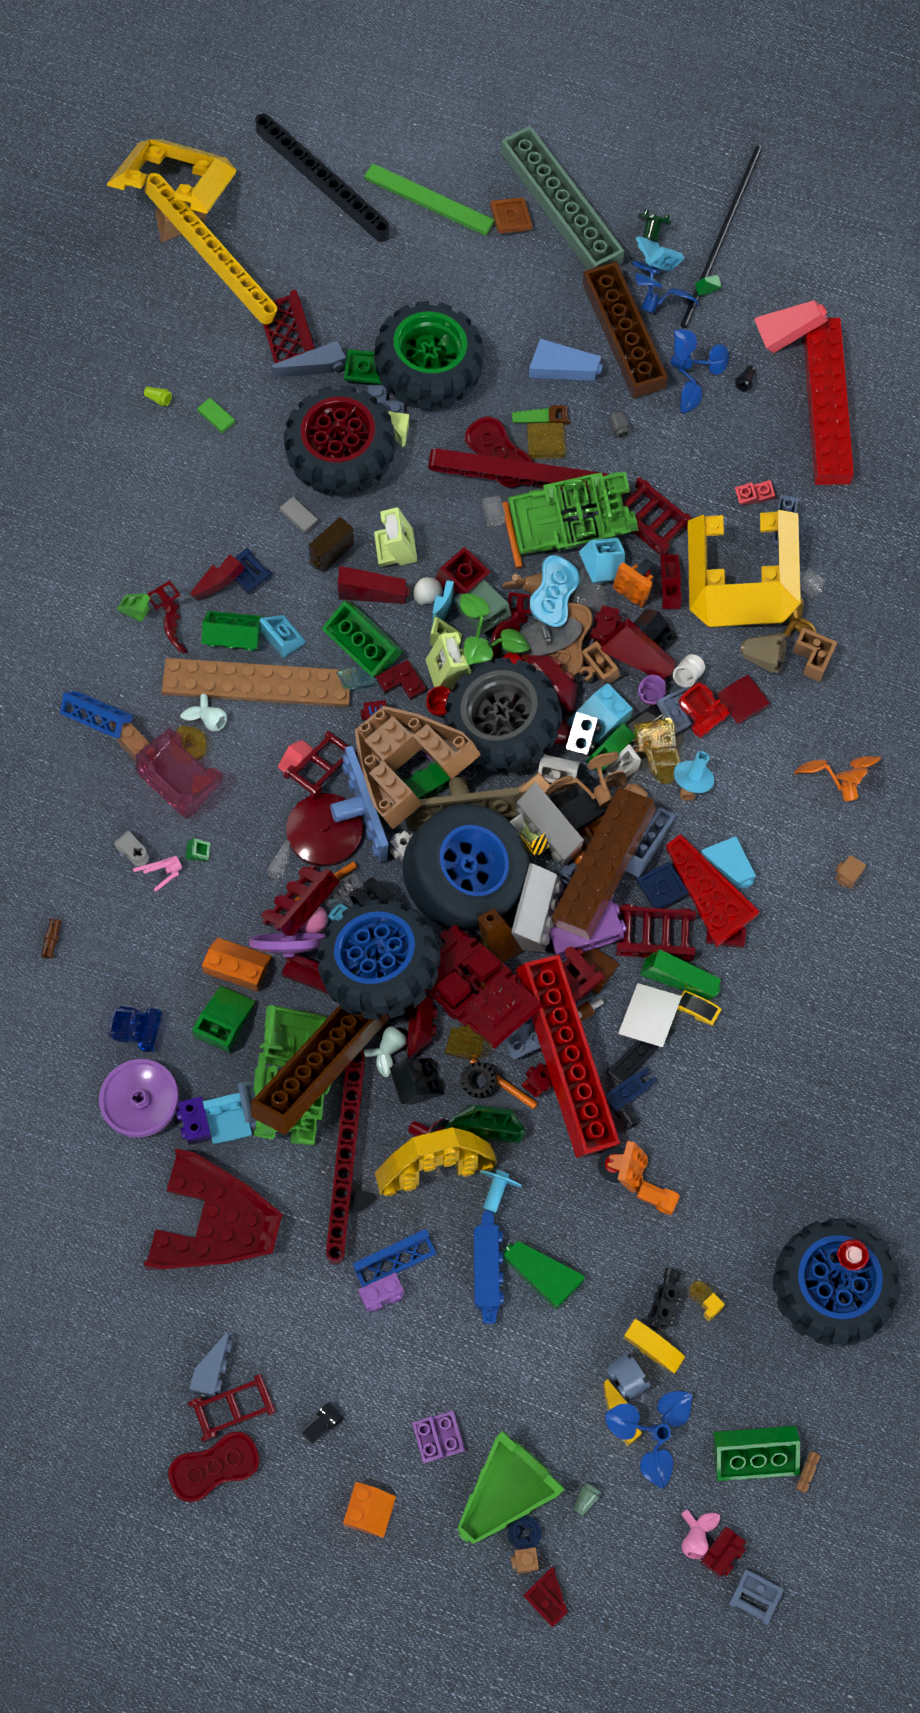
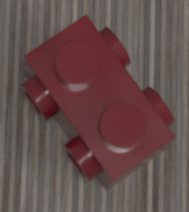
M602 605L600 612H596L594 622H597V626L592 628L590 636L593 639V643L597 641L601 646V641L621 624L620 609Z

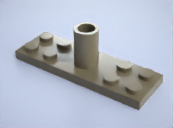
M455 777L449 781L450 796L419 799L422 805L406 818L407 831L417 830L438 811L457 804L481 805L496 811L506 819L516 818L518 816L516 814V803L520 799L519 787L469 793L467 780L463 777Z

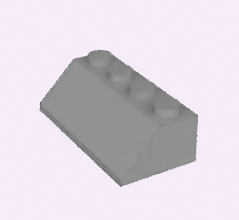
M535 782L517 801L516 814L520 815L522 813L523 819L527 822V826L533 834L536 833L539 837L545 833L552 858L555 862H560L562 866H565L582 852L584 839Z
M531 863L529 864L511 933L522 950L545 952L546 945L550 941V929L554 926L552 915L559 904L558 899L563 891V883L557 874Z

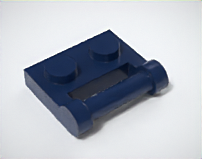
M248 548L234 557L245 567L234 581L247 594L264 581L269 580L273 575L269 569H266L252 555ZM247 560L260 575L257 576L243 561Z

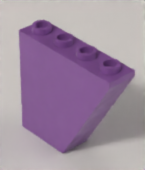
M612 899L610 900L590 940L557 928L554 925L550 929L549 935L556 955H560L562 960L567 958L565 955L567 947H574L577 951L581 949L583 952L624 939L623 932L626 931L623 920L619 921L617 916L620 914L617 903L613 904Z

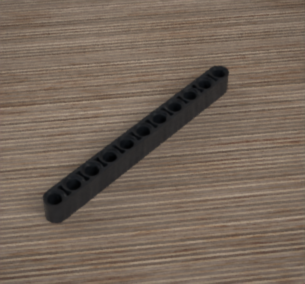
M261 113L256 116V133L374 239L379 242H385L389 239V222L269 115Z

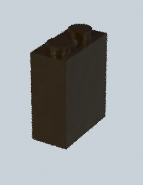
M339 517L309 544L311 566L324 573L354 546L353 527L343 518Z

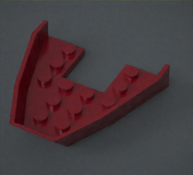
M176 1148V1158L166 1191L202 1200L205 1203L195 1238L155 1230L147 1261H144L143 1264L145 1270L228 1264L273 1253L283 1214L244 1182L200 1155Z

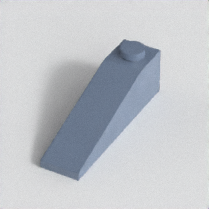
M338 341L271 365L273 377L337 372L345 368L346 357Z
M661 807L658 808L625 871L639 878L676 815Z

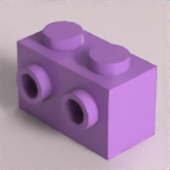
M393 1273L358 1289V1294L368 1313L382 1309L383 1305L387 1303L393 1304L400 1301L404 1296V1290L396 1273Z

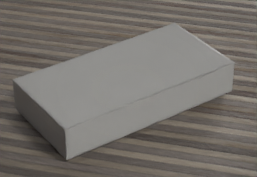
M294 497L290 498L280 507V511L304 533H307L318 523V519Z

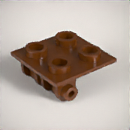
M595 948L583 952L581 956L590 966L592 964L596 966V969H594L596 973L600 971L605 976V979L602 982L599 981V984L592 989L593 992L599 994L619 966V963ZM572 963L569 965L568 971L574 978L578 977L581 973ZM584 978L579 983L583 985L587 980Z

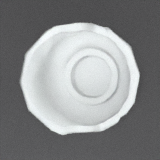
M431 577L420 579L413 590L414 599L421 605H433L435 597L442 596L443 593L441 583Z

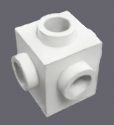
M403 831L401 834H395L390 841L391 854L401 861L412 834L409 835L406 831Z

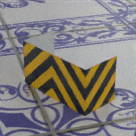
M522 813L510 821L518 833L526 828ZM545 833L531 843L520 835L526 850L534 857L549 847Z

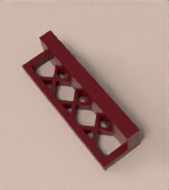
M296 954L294 957H286V964L281 976L328 994L320 977L319 963Z

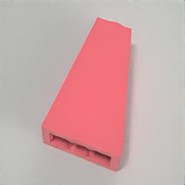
M815 300L754 319L766 349L772 353L779 351L828 321L825 315L827 313L826 308Z

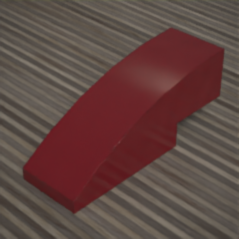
M229 554L219 568L214 565L209 568L190 594L197 601L209 597L229 585L245 567L240 561Z
M660 554L662 609H680L682 597L679 554Z

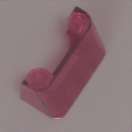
M170 727L136 754L135 768L138 775L186 819L198 810L223 780L222 773L217 768L210 767L206 769L182 747V736Z

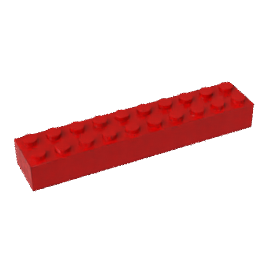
M840 317L827 318L828 321L803 335L814 485L851 484L854 475Z
M560 955L522 964L516 968L519 981L542 1004V1008L531 1018L576 1158L619 1145L620 1141Z

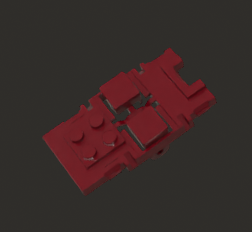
M453 925L448 931L445 930L440 934L443 945L439 949L441 964L437 969L439 975L432 990H425L443 1006L445 1012L452 1019L458 1020L464 1027L469 1025L471 1030L480 1035L495 1049L541 1009L542 1004L520 982L518 983L517 975L512 974V971L482 943H478L475 937L471 939L457 925ZM467 966L469 973L472 975L471 977L464 975L462 972L464 967ZM479 981H481L482 983L486 982L484 984V986H486L484 989H482L481 987H477V983H479ZM472 988L475 991H479L477 995L473 993L469 998H467L462 1004H460L456 1008V1004L459 1003L466 996H468L471 993Z

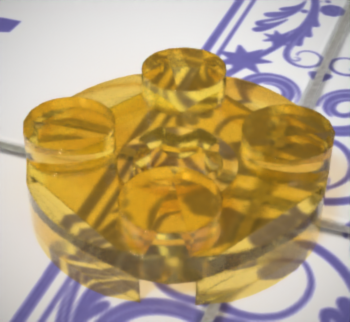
M180 726L169 738V750L173 758L180 763L189 764L192 761H198L206 752L205 735L195 727ZM190 741L193 746H188L187 749L184 748L183 743Z

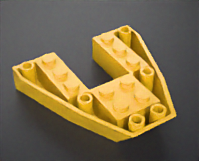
M452 1127L411 1138L397 1149L374 1173L380 1195L385 1194L387 1197L395 1195L396 1191L404 1190L407 1192L416 1189V1186H419V1171L421 1170L429 1172L435 1170L437 1166L444 1165V1167L455 1165L457 1175L467 1177L473 1175L478 1170L490 1171L494 1169V1166L497 1165V1160L489 1142L471 1132Z

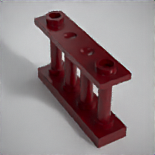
M638 477L635 485L637 490L623 502V508L626 506L629 508L642 494L650 499V501L635 515L638 530L631 532L659 555L668 554L670 545L668 542L683 527L688 530V520L692 518L652 488L648 481ZM657 505L664 512L650 526H646L641 522V519ZM671 516L678 523L664 537L658 536L654 531Z
M632 904L619 906L620 914L618 916H624L626 931L623 932V941L617 942L616 956L646 958L660 949L683 961L694 960L695 948L689 946L690 921H695L697 911H692L690 908L675 910L634 907ZM632 917H643V934L640 944L631 942ZM651 918L663 919L662 943L660 945H652L650 943ZM670 919L682 920L681 945L671 946L669 944Z

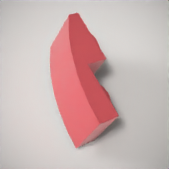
M771 480L753 485L751 482L735 487L740 505L776 499Z

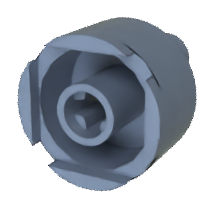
M629 1351L608 1364L609 1367L606 1370L613 1382H619L620 1385L617 1387L625 1400L627 1398L631 1400L651 1387Z

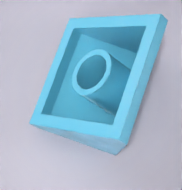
M284 615L260 619L261 633L283 658L305 644L306 640Z

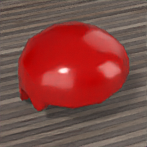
M436 686L428 692L426 707L432 715L437 717L446 715L445 705L449 693L452 692L449 688Z
M849 1239L839 1246L837 1256L839 1263L848 1270L857 1271L866 1265L869 1260V1251L860 1240Z

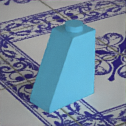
M736 836L701 850L700 854L736 889L741 887L746 889L753 885L756 875Z

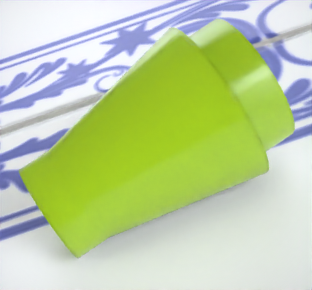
M147 386L144 390V396L160 406H168L171 402L172 394L168 389Z

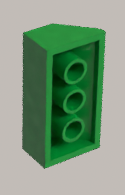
M343 601L321 628L372 678L390 667L403 652L353 602Z
M796 1426L713 1432V1453L717 1481L800 1475V1439Z

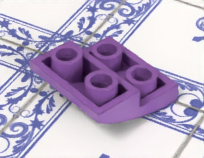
M454 1411L412 1422L423 1463L466 1452Z

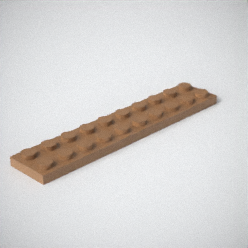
M166 658L162 695L200 697V695L205 694L208 698L349 707L352 670Z

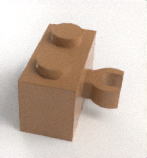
M596 641L582 651L583 660L589 667H582L579 670V674L589 673L584 678L586 683L593 679V675H596L604 686L618 679L620 674L618 667L606 653L600 650L601 646Z

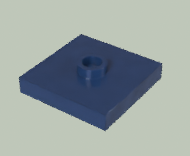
M670 862L636 879L638 886L653 908L664 909L689 895L684 883Z

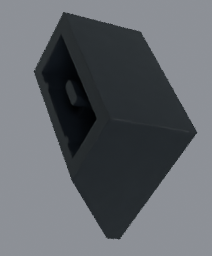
M645 609L634 621V624L665 652L678 638L660 611Z
M405 1058L390 1067L401 1104H416L444 1094L432 1058Z

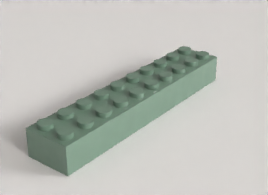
M531 125L501 140V154L586 269L590 270L613 262H617L618 265L622 264L624 258L623 248Z

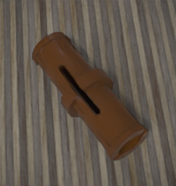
M54 918L49 919L47 933L43 937L45 941L40 954L41 957L47 958L49 956V959L53 958L55 945L59 941L58 933L62 924L61 920L55 919L54 921Z

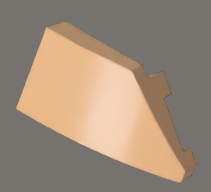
M538 772L526 783L524 782L519 786L520 797L535 782L544 793L550 784Z

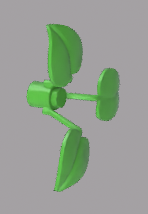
M462 594L460 596V607L463 613L471 618L479 617L476 637H468L464 642V653L468 665L490 661L493 657L492 648L502 642L503 649L510 653L529 651L530 646L522 634L513 629L503 630L501 638L489 645L486 639H479L483 616L489 614V606L477 595Z

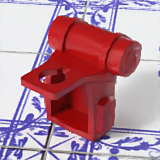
M700 682L686 691L678 701L679 707L695 722L691 729L699 738L708 734L714 726L725 720L729 715L727 707L720 703V699L716 701L713 698L712 691Z

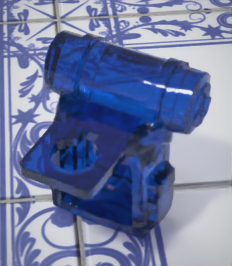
M120 1006L119 1008H114L110 1019L108 1035L117 1042L128 1043L129 1041H134L138 1043V1048L141 1051L153 1052L159 1026L162 1022V1012L153 1008L147 1009L146 1012H140L133 1007Z

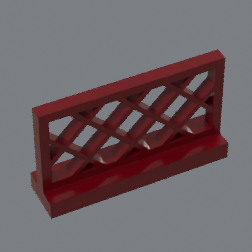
M296 289L289 291L290 295L273 300L277 306L276 313L284 314L281 321L273 318L272 322L278 324L275 331L268 329L270 324H263L275 364L315 349ZM289 302L290 306L287 311L280 308L283 303ZM288 316L295 319L292 325L284 323ZM282 326L289 329L285 336L278 333ZM292 331L299 333L296 340L289 338ZM276 336L283 339L279 346L272 343ZM286 341L293 343L290 350L283 348ZM297 345L304 349V352L299 354L293 351ZM280 351L287 354L284 359L277 360Z

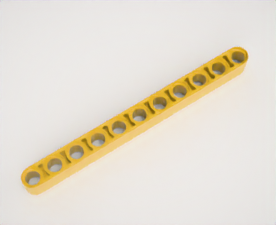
M150 173L144 187L145 193L261 323L270 324L277 311L276 304L184 201L174 198L175 191L164 178L157 173Z

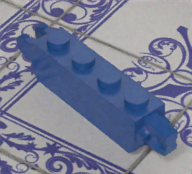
M490 1210L483 1211L481 1225H478L473 1233L475 1307L481 1310L483 1324L486 1325L496 1323L497 1310H499L500 1304H503V1292H499V1284H503V1271H499V1264H503V1252L499 1251V1244H502V1231H498V1225H494V1215Z

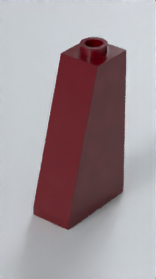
M339 566L338 596L340 600L405 604V597L409 598L410 586H406V579Z
M629 618L624 620L601 641L600 650L648 675L653 674L664 679L665 677H670L674 672L675 660Z

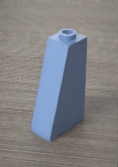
M540 339L529 367V378L595 381L597 374H601L603 364H600L601 356Z

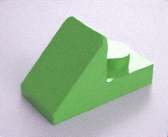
M146 593L126 594L117 610L138 621H143L150 610V606L147 604L150 597Z

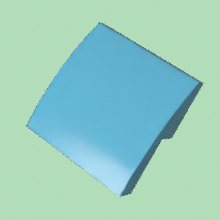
M446 580L443 597H435L432 626L435 617L444 621L448 615L453 601V581Z

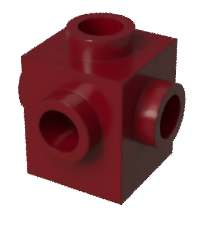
M541 1062L535 1067L532 1065L526 1071L525 1075L527 1077L521 1084L534 1097L539 1096L543 1091L547 1092L553 1085L547 1065Z

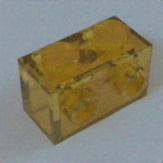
M670 718L633 724L635 745L639 752H651L653 749L658 748L668 749L676 745L675 726Z

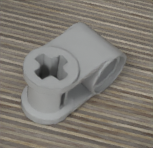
M127 830L113 843L119 852L126 856L135 866L140 867L148 863L149 856L145 847L130 831Z

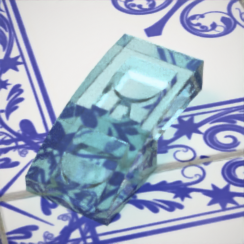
M355 667L337 671L343 689H361L376 685L375 678H372L362 668L356 670Z

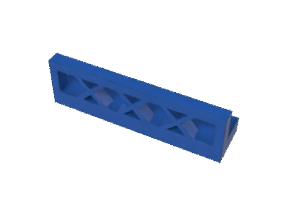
M69 691L63 693L60 714L114 738H120L123 723L132 722V714L81 692ZM68 702L72 704L73 712L67 711ZM82 709H85L88 714L86 719L83 718L80 712ZM96 715L100 716L102 724H97L95 720ZM111 721L116 723L115 731H112L109 725Z
M424 1229L353 1263V1269L363 1288L393 1273L397 1274L437 1255L430 1241L427 1230ZM426 1242L430 1252L425 1255L416 1253L418 1245ZM404 1252L412 1255L410 1262L406 1264L398 1262L399 1255ZM385 1261L394 1263L392 1270L387 1273L379 1270L381 1263ZM366 1270L375 1272L373 1280L365 1283L361 1273Z

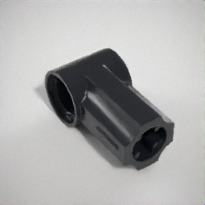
M330 1402L325 1404L316 1413L317 1416L301 1430L303 1435L312 1444L328 1430L336 1427L344 1418Z

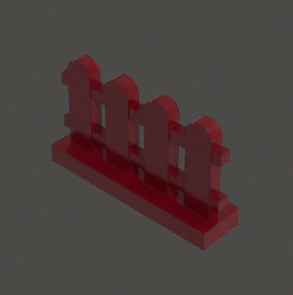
M312 865L309 868L302 867L298 871L300 879L297 882L290 881L286 885L288 893L285 896L278 895L274 899L275 908L263 911L261 915L264 919L262 921L263 924L266 926L269 924L274 925V928L277 931H281L284 936H294L340 882L332 871L327 868L320 873L315 871L316 868ZM306 881L312 883L309 887L303 885ZM294 895L300 897L297 901L291 899ZM282 909L287 911L285 915H281L279 912Z
M567 947L565 955L568 959L562 964L576 1004L599 984V981L602 982L605 976L600 971L596 973L594 971L596 966L594 964L590 966L581 956L583 953L581 949L577 951L574 947ZM571 963L581 973L576 978L566 969ZM585 978L587 981L581 986L579 982Z

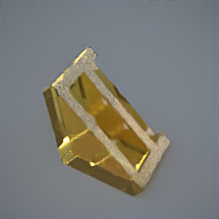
M645 749L650 770L654 777L661 784H670L675 780V767L681 763L678 749Z
M469 1025L451 1028L445 1054L465 1060L480 1057L484 1039L471 1030Z

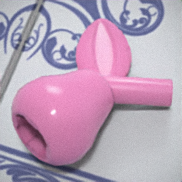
M686 1510L681 1515L691 1529L683 1540L681 1548L687 1557L702 1559L709 1550L705 1532L713 1530L719 1524L720 1515L717 1513H706L696 1521L689 1510Z

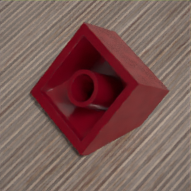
M463 547L440 567L435 578L444 587L446 580L453 581V592L467 594L488 576L491 571L467 548Z

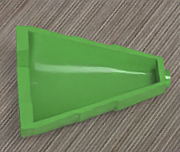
M501 1431L498 1437L495 1438L485 1466L481 1470L474 1492L469 1496L457 1528L460 1531L458 1535L466 1543L470 1541L474 1544L504 1529L507 1524L556 1498L564 1490L562 1484L552 1477V1473L515 1439L512 1441L509 1438L510 1435L504 1431Z

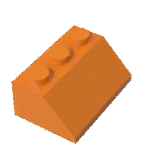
M217 937L208 949L202 969L203 973L258 992L272 956Z

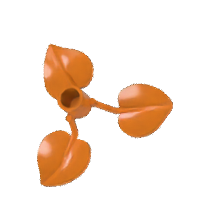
M864 756L856 758L849 763L854 769L840 772L836 776L829 765H827V760H812L798 767L794 774L812 773L827 769L838 790L842 791L843 800L852 801L858 798L857 784H860L862 778L868 773L867 768L860 767L871 766L881 760V757ZM837 779L843 780L842 784H840Z

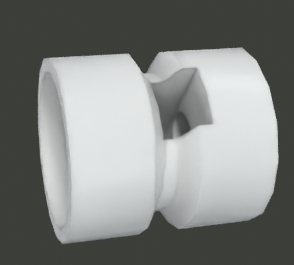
M687 655L674 669V681L681 687H691L704 673V661L697 655Z

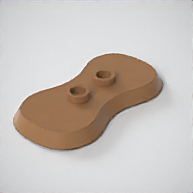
M568 603V618H573L580 622L582 633L570 646L545 656L553 658L556 656L563 663L561 667L565 671L569 670L573 675H576L583 665L582 642L592 625L593 618L588 607L578 603Z

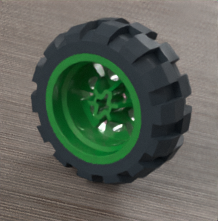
M429 301L417 302L415 307L412 308L406 305L394 312V317L389 316L379 329L374 353L375 371L380 377L379 381L389 393L395 392V398L406 405L412 402L417 404V408L430 410L432 405H438L439 409L454 404L455 398L459 401L472 391V387L478 383L484 357L482 338L476 326H471L469 317L461 311L458 313L452 311L450 305L439 302V306L430 305Z

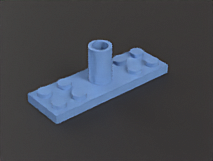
M353 746L345 747V755L342 756L344 762L342 769L344 775L349 777L348 786L350 791H354L355 798L330 804L331 813L335 823L362 815L367 827L365 830L368 841L371 840L373 844V855L378 857L379 863L387 861L389 844L376 809L373 806Z

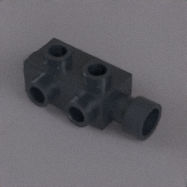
M666 1268L663 1275V1284L658 1286L657 1292L654 1294V1301L651 1311L648 1313L647 1323L649 1327L655 1330L667 1328L674 1321V1311L681 1300V1288L675 1286L681 1276L678 1270Z

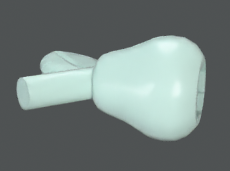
M205 694L200 695V706L190 707L180 715L184 720L201 718L205 727L214 732L221 730L227 722V715L224 710L208 707V696Z
M390 1026L383 1033L380 1048L363 1050L365 1057L377 1056L376 1065L378 1071L387 1078L391 1074L390 1067L393 1066V1061L390 1055L405 1047L407 1036L396 1027Z

